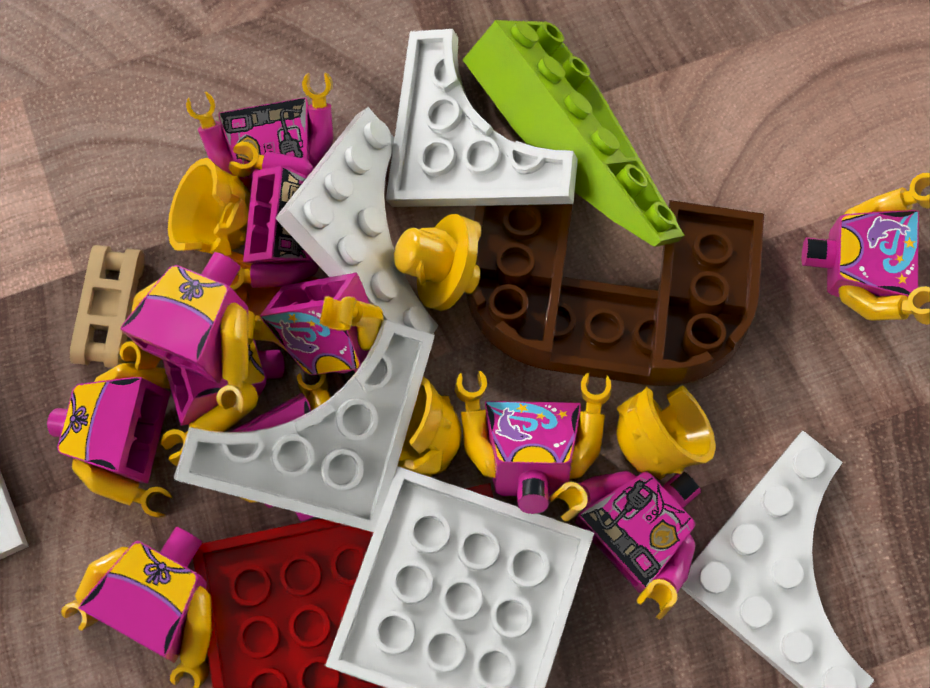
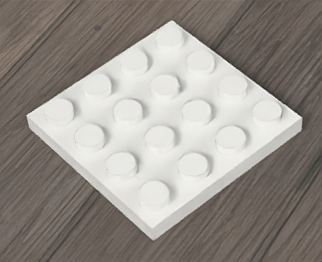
M397 467L325 666L385 688H545L594 533L540 514L525 513L517 506Z

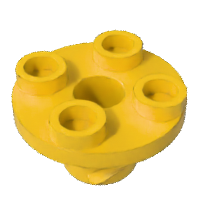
M450 214L440 220L433 228H409L400 236L394 251L395 266L399 272L417 277L418 295L426 307L439 311L447 310L460 299L464 292L470 294L476 289L480 279V268L475 264L478 253V241L481 236V225L479 222L470 220L467 217Z

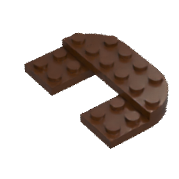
M669 200L668 207L674 213L676 222L685 236L679 242L663 245L659 288L657 291L562 277L573 204L476 206L473 221L479 222L481 225V236L478 241L475 265H478L480 268V279L476 289L470 294L466 293L467 302L472 317L485 337L511 358L526 365L550 371L583 376L589 373V377L603 379L609 376L610 380L642 385L675 386L700 380L719 370L736 354L742 345L758 306L764 227L763 213Z

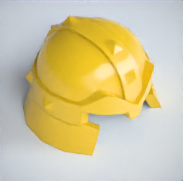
M209 158L199 159L189 167L174 194L168 218L167 231L169 243L175 250L180 251L197 250L210 254L218 252L223 255H232L231 250L239 248L246 241L251 191L243 185L238 176L223 171Z
M423 376L397 467L431 477L434 474L446 471V468L459 450L462 441V425L458 414L450 403L449 396H441L431 382Z
M683 385L666 395L670 405L663 410L653 399L654 394L648 387L617 407L620 415L616 431L618 445L623 455L638 472L643 473L647 471L652 476L661 480L669 474H682L687 466L704 464L714 458L716 444L712 427L697 400Z

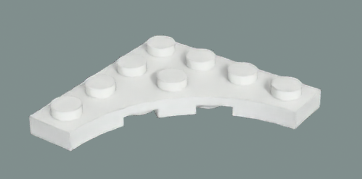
M454 30L411 31L386 201L392 207L573 204L578 158L574 151L544 149L519 141L512 142L494 131L492 126L475 111L466 96L458 66L459 38Z
M367 107L353 118L275 219L329 277L357 272L369 303L382 309L383 320L434 334L438 324L417 298L405 274L399 272L394 263L395 250L387 224L384 190L387 167L393 152L395 137L390 133L386 124L379 120L371 109Z
M383 320L376 340L356 373L337 393L311 412L278 426L248 432H217L189 427L174 479L374 532L392 480L394 479L435 335Z
M804 431L794 439L693 561L688 578L681 588L798 688H869L874 679L856 663L833 631L817 591L813 570V532L817 512L832 477L843 462Z

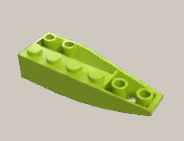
M495 20L463 58V61L515 132L526 144L534 147L574 151L578 158L575 192L612 221L653 247L679 242L685 235L676 222L674 213L662 198L601 91L590 78L588 66L581 59L574 56L564 44L562 32L549 22Z

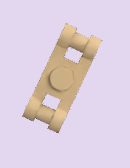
M94 245L92 247L70 346L71 363L89 365L91 361L104 362L106 368H114L119 364L125 363L120 356V348L127 341V335L120 328L132 312L138 281L144 270L145 257L143 250L127 248L122 253L113 252L109 246ZM110 270L120 271L118 280L106 279V275ZM95 330L108 331L106 343L93 342Z

